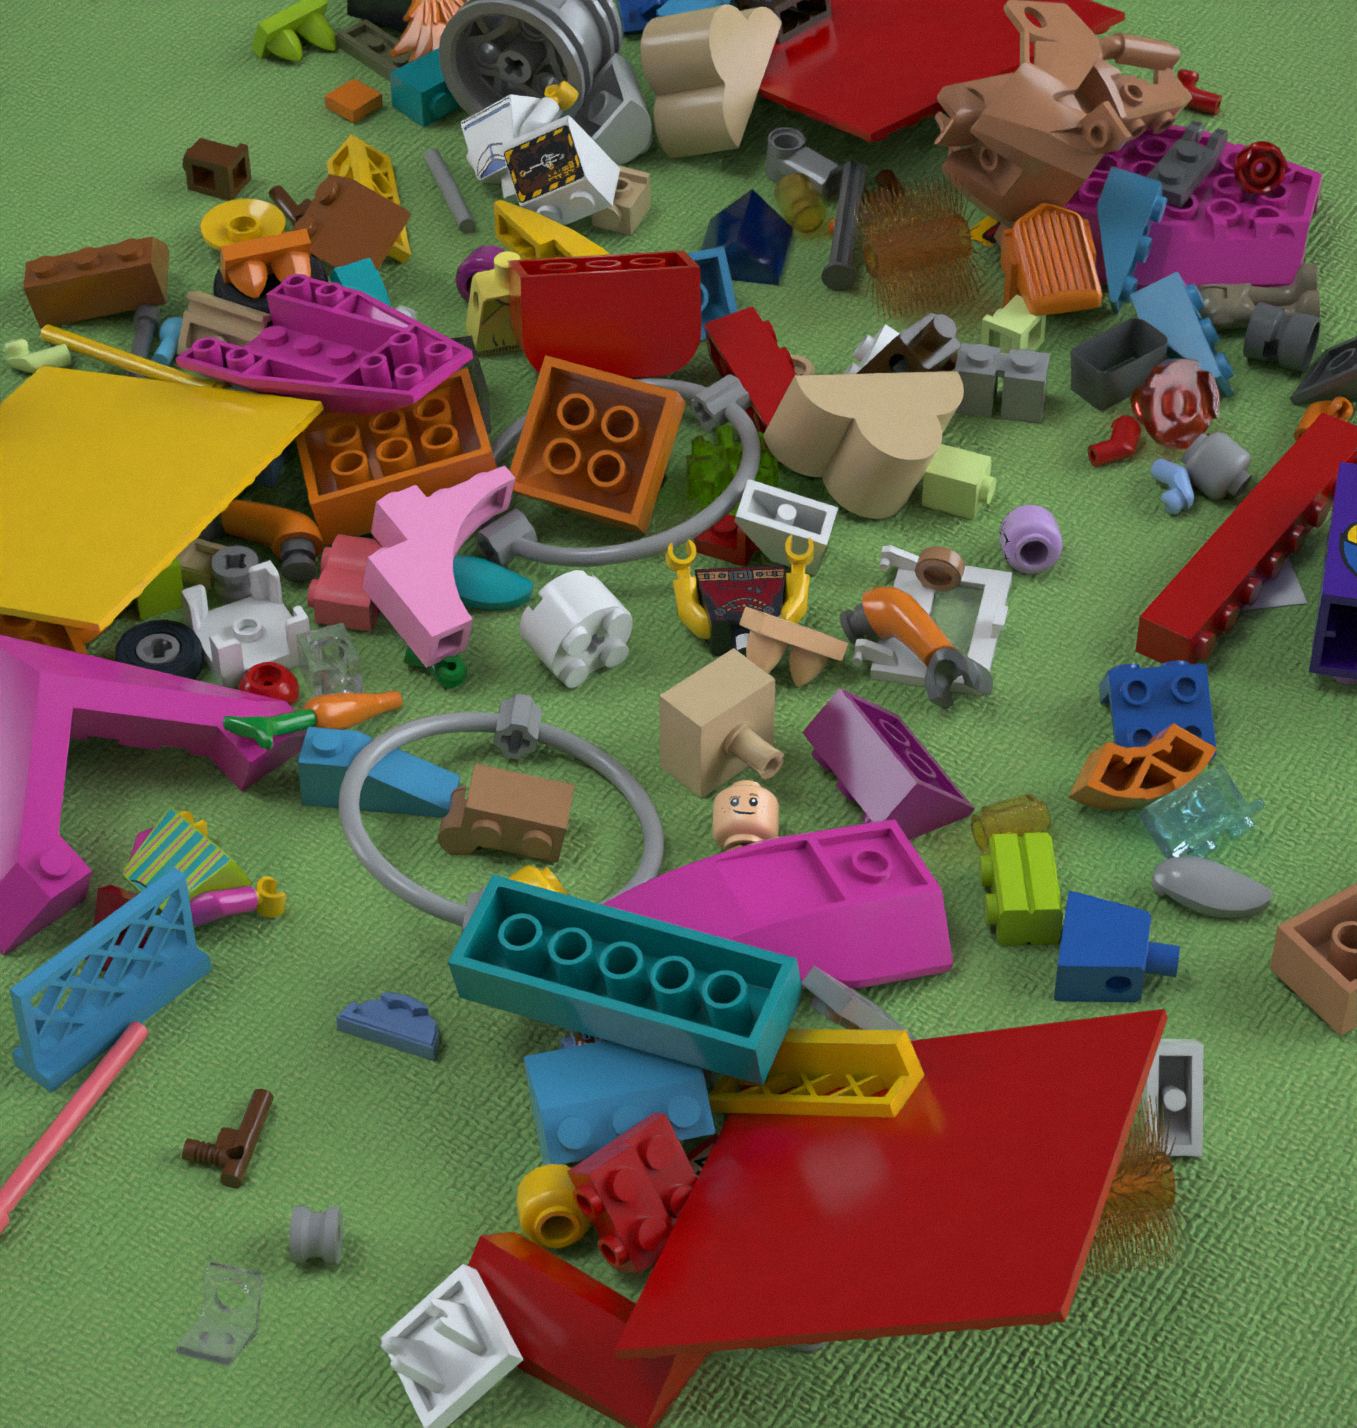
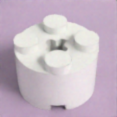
M575 570L555 578L538 592L543 599L534 611L527 606L521 617L519 626L521 638L549 670L568 688L579 686L585 681L589 673L603 666L607 668L617 667L626 659L629 653L626 643L632 631V616L593 574L588 576L584 571Z

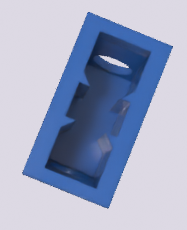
M1069 891L1057 966L1054 1000L1068 1002H1136L1141 999L1144 973L1176 977L1180 946L1148 941L1152 916L1146 910Z

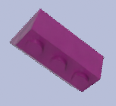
M839 688L802 731L814 747V750L811 752L813 758L825 769L834 772L839 779L836 786L840 792L852 802L859 804L865 811L861 816L865 823L896 820L908 840H911L966 818L975 810L974 806L899 715L844 689Z

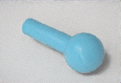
M171 317L161 325L159 331L161 344L151 361L166 366L170 364L177 352L183 318Z

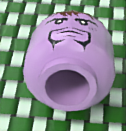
M1030 504L1019 506L1010 511L1001 521L998 532L1003 557L1011 568L1025 574L1042 573L1051 568L1060 558L1063 547L1061 533L1057 520L1048 510L1041 506Z

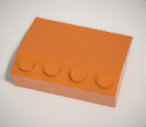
M468 368L454 372L417 402L403 408L370 414H344L322 411L309 424L308 428L295 438L310 505L318 528L322 533L325 546L333 544L338 534L357 537L371 533L376 501L382 499L388 493L400 492L417 485L423 494L429 497L439 489L451 488L470 480L478 473H487L497 469Z

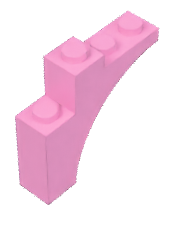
M505 465L487 473H478L470 480L451 488L439 489L429 497H426L418 486L414 485L400 492L388 493L382 499L376 501L371 533L383 548L368 556L362 588L426 668L441 662L444 657L454 656L467 650L473 619L464 607L455 585L453 560L462 544L478 527L492 517L509 509L515 477Z

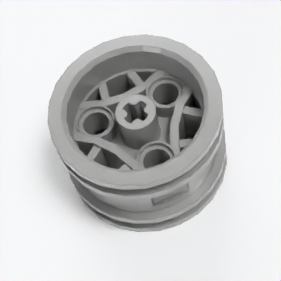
M467 0L448 21L441 35L438 52L440 68L449 91L457 103L470 116L510 94L544 98L546 97L544 94L545 89L549 85L557 84L559 86L561 82L567 81L578 91V98L569 109L562 111L559 108V112L551 122L570 115L574 120L591 94L593 78L615 53L620 55L623 41L622 27L612 0Z

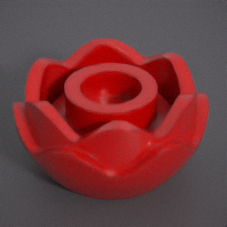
M1257 141L1249 144L1238 153L1234 162V177L1239 186L1247 193H1268L1273 191L1282 182L1287 171V161L1278 146L1267 141ZM1261 163L1262 168L1256 170V166Z
M262 662L254 665L244 673L238 685V690L283 700L290 706L299 697L298 680L287 667L275 662Z

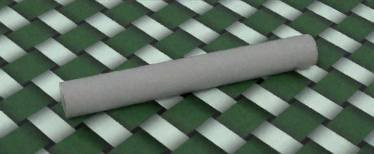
M436 149L428 150L424 155V159L460 231L463 233L471 232L475 228V221L441 154Z

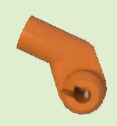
M1336 397L1332 401H1319L1311 404L1304 412L1294 432L1295 441L1299 439L1322 412L1347 422L1353 415L1351 402L1344 397Z

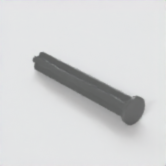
M850 160L844 164L829 264L824 267L821 275L823 284L835 291L848 290L856 281V273L852 268L867 169L862 162L855 163Z

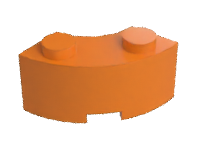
M1174 723L1153 736L1145 747L1126 748L1107 742L1088 755L1068 798L1081 804L1104 810H1130L1146 806L1167 796L1195 778L1211 760L1217 748Z

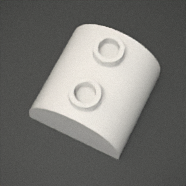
M615 53L593 78L591 94L584 107L574 118V121L619 166L633 160L639 154L645 153L652 143L653 134L649 113L634 69L626 59Z

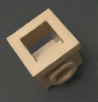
M618 166L620 173L613 206L592 214V226L632 235L651 208L650 173Z

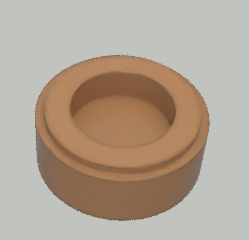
M940 546L924 549L920 553L915 567V574L918 580L926 587L936 591H950L957 588L965 571V563L961 556L951 549Z

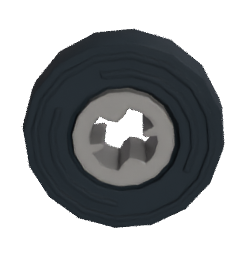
M167 619L151 620L132 627L122 635L116 645L115 661L196 680L203 666L202 644L194 630L181 622Z

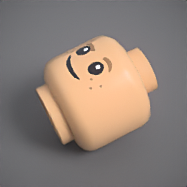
M750 780L737 781L731 787L725 788L715 796L712 813V837L716 845L724 851L739 844L746 846L768 838L778 837L779 803L773 793L762 788L757 782Z

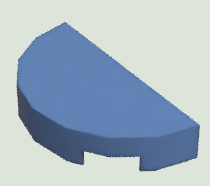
M390 992L381 993V999L369 1000L358 1006L357 1002L349 1004L336 1017L337 1030L435 1061L440 1045L436 1022L429 1015L428 1007L424 1003L408 995Z

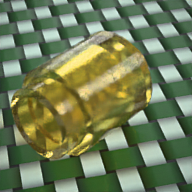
M793 173L778 182L774 190V198L788 226L804 234L812 233L819 229L825 220L826 206L813 180L806 174Z
M1031 793L1021 794L983 806L980 813L971 817V830L979 850L984 854H988L989 838L993 834L1017 833L1019 837H1022L1024 833L1047 832V829L1051 827V816L1046 804L1041 799L1037 800Z

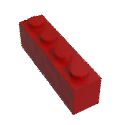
M751 306L704 323L708 354L722 378L728 374L735 376L749 393L751 406L745 412L753 421L759 438L776 466H779L782 463L771 453L763 435L791 381L797 374L794 371L793 360L788 349L778 346L776 334L770 321H762L755 308Z

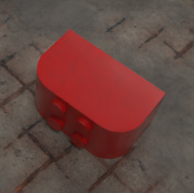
M684 250L508 260L512 334L530 364L539 373L546 355L630 379H645L646 377L665 376L678 371L692 359L697 351L701 339L700 266Z

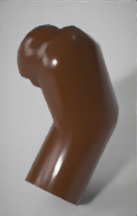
M885 169L880 171L875 178L876 185L881 194L876 197L872 192L869 198L873 211L880 216L894 214L907 199L906 190L894 172Z

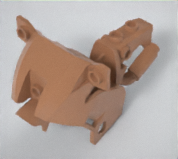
M1025 0L1007 1L1003 10L1020 33V67L1015 73L944 86L938 93L937 100L951 119L942 112H938L935 115V119L941 129V134L933 143L935 145L949 146L948 158L940 168L954 186L982 212L1001 222L994 235L1001 248L1003 230L1012 229L1014 223L1041 203L1047 202L1064 207L1087 180L1106 152L1120 150L1126 142L1134 140L1144 131L1151 130L1156 135L1173 125L1175 118L1192 99L1188 89L1184 88L1172 71V68L1180 58V51L1177 47L1172 46L1168 41L1120 32L1115 33L1113 36L1097 39L1092 30L1066 3ZM1024 12L1033 15L1040 22L1042 28L1033 25L1026 18ZM1029 42L1034 43V64L1030 63ZM1114 59L1118 64L1153 69V84L1148 83L1147 79H1137L1135 75H1120V70L1104 60Z

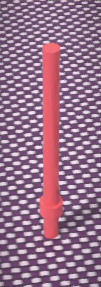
M136 1021L130 1023L1 1187L0 1235L10 1222L8 1215L148 1037L149 1032L143 1024Z

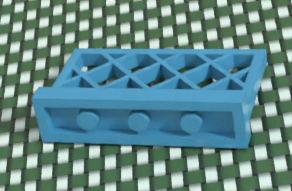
M174 867L9 989L21 1045L12 1051L15 1066L48 1092L52 1093L112 1047L131 1022L136 1021L142 1024L211 971L209 956L196 946L185 874ZM170 895L161 915H155L161 902ZM130 925L120 946L114 945L120 932ZM153 926L154 928L144 948H138L148 927ZM89 956L80 975L73 976L80 961ZM108 956L114 957L103 979L97 978ZM48 986L38 1007H32L30 999ZM66 988H73L63 1008L56 1009Z

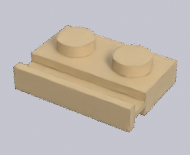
M200 291L188 292L189 306L188 311H184L176 354L181 355L191 348L195 341L205 337H214L220 341L243 347L259 336L262 330L267 328V322H271V314Z

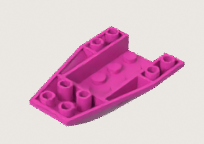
M294 274L286 277L279 286L266 294L273 326L262 330L259 336L243 347L220 341L214 337L199 339L193 343L191 348L176 358L177 366L207 379L229 383L233 387L247 388L260 394L321 401L324 408L323 411L370 414L392 411L414 404L473 359L471 349L362 291L343 287L338 283H328L309 278L304 274Z
M896 820L860 823L768 838L677 868L646 881L603 904L797 958L801 982L814 965L849 988H863L950 972L953 966L942 889Z

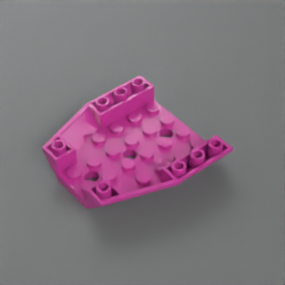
M1172 125L1164 132L1156 135L1151 130L1144 131L1134 140L1126 142L1120 150L1106 152L1087 180L1063 207L1077 212L1082 219H1088L1096 250L1095 266L1100 285H1108L1097 204L1111 166L1147 177L1178 139H1182L1186 127ZM1203 130V136L1198 144L1206 147L1212 133ZM1226 142L1222 154L1220 153L1216 160L1215 167L1182 207L1179 208L1166 204L1160 223L1152 222L1147 236L1153 239L1149 255L1145 263H1137L1132 276L1138 279L1135 290L1139 291L1177 271L1187 286L1195 283L1197 286L1210 283L1239 284L1248 282L1252 286L1265 288L1290 285L1293 282L1298 267L1303 264L1310 223L1313 214L1316 215L1322 192V174L1287 161V171L1284 174V178L1273 191L1263 194L1255 192L1250 194L1239 186L1233 173L1235 159L1238 153L1246 146L1240 143L1235 145ZM1261 163L1256 166V170L1262 168Z

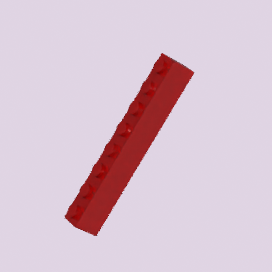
M1323 412L1316 418L1140 615L1135 652L1160 663L1181 660L1188 661L1189 665H1193L1199 659L1206 660L1213 650L1216 639L1222 632L1229 633L1232 630L1239 613L1245 605L1252 606L1256 602L1265 582L1269 578L1272 580L1276 579L1283 568L1285 559L1291 553L1297 554L1301 550L1307 534L1313 527L1320 528L1324 523L1329 509L1333 505L1340 462L1357 464V426Z

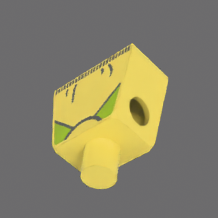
M506 251L497 254L494 257V270L477 272L472 277L465 330L475 357L520 349L511 330L508 260H521L517 253Z

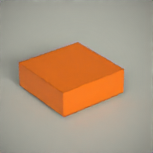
M353 78L326 94L325 106L329 110L355 123L383 106L382 93Z

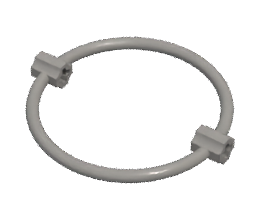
M728 374L708 388L690 382L671 379H634L678 391L683 400L690 401L692 414L695 415L701 427L712 433L727 422H730L740 436L742 459L734 479L715 501L685 522L664 532L633 542L604 547L570 548L538 543L535 529L529 523L525 514L514 509L499 519L494 516L480 526L482 530L474 536L478 550L486 560L500 566L517 556H521L528 560L557 566L593 567L620 564L653 556L667 551L671 542L673 548L687 542L688 539L691 540L721 521L741 501L747 480L754 481L758 472L761 444L756 427L745 412L751 406L749 393L744 389L740 380L731 374ZM527 413L501 432L490 444L496 466L507 452L519 442Z
M515 693L512 698L501 701L498 713H444L422 717L396 726L372 740L358 753L347 769L340 787L339 813L341 825L351 849L361 864L377 881L403 901L436 918L461 926V935L487 886H483L478 892L468 893L466 905H463L416 884L399 872L376 849L364 828L360 815V793L369 772L387 754L412 741L445 733H495L493 744L501 749L503 756L519 760L525 754L535 753L536 744L540 742L585 762L612 782L631 804L638 817L643 833L644 850L639 867L631 880L618 892L598 904L603 905L616 896L656 878L662 864L664 854L662 824L654 804L638 780L623 765L597 746L572 733L540 722L542 709L528 695Z

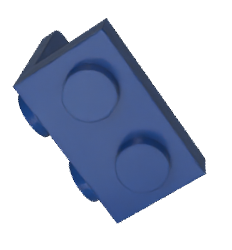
M1181 660L1160 664L1159 667L1140 668L1138 664H1123L1108 670L1099 683L1100 704L1110 703L1114 744L1126 748L1145 747L1153 736L1174 723L1216 747L1206 664L1189 665L1188 661ZM1217 750L1215 751L1210 761H1212L1216 756Z

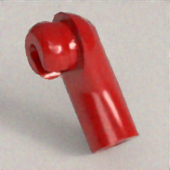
M1180 69L1177 73V78L1192 96L1186 107L1217 115L1221 106L1222 95L1195 87L1199 79L1198 73L1187 69Z
M1125 415L1115 419L1110 428H1113L1110 440L1088 447V457L1094 467L1126 459L1134 455L1141 436L1140 425L1134 417Z

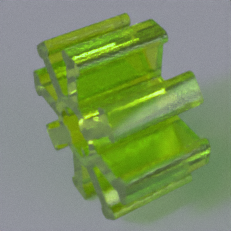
M732 426L717 427V444L703 439L702 435L696 436L691 441V455L686 456V494L688 500L701 497V511L725 491L740 467L742 443H733ZM757 430L761 444V455L758 472L754 481L778 488L779 461L769 448L764 449V434ZM740 502L732 510L733 516H736Z

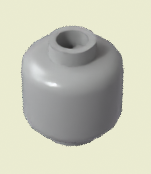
M1216 432L1210 436L1202 433L1190 445L1181 460L1186 465L1185 468L1188 471L1191 484L1211 500H1220L1229 493L1237 497L1252 479V475L1247 472L1251 464L1249 452L1222 432Z

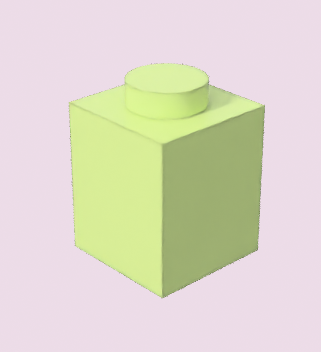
M941 444L924 472L922 507L974 520L982 504H989L995 491L996 477L990 476L992 457Z

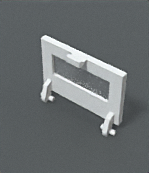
M892 545L883 546L879 569L887 571L889 566L898 567L893 587L910 594L939 626L958 652L980 663L990 672L1000 630L1004 631L1008 614L1006 603L1012 582V572L965 566L961 583L957 588L950 591H936L923 585L916 577L915 567L919 556ZM893 637L888 640L879 638L878 644L867 639L856 640L853 663L861 665L863 660L873 661L870 674L871 679L925 687L927 667L899 640ZM962 675L956 678L951 685L950 691L985 696L966 686Z

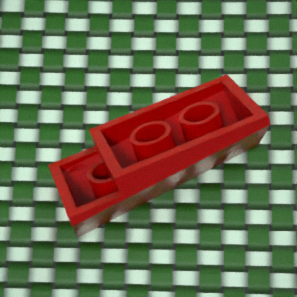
M516 1231L480 1235L468 1266L478 1271L523 1358L515 1367L627 1428H652L708 1354L691 1353L660 1356L653 1359L644 1357L618 1360L613 1350L636 1303Z

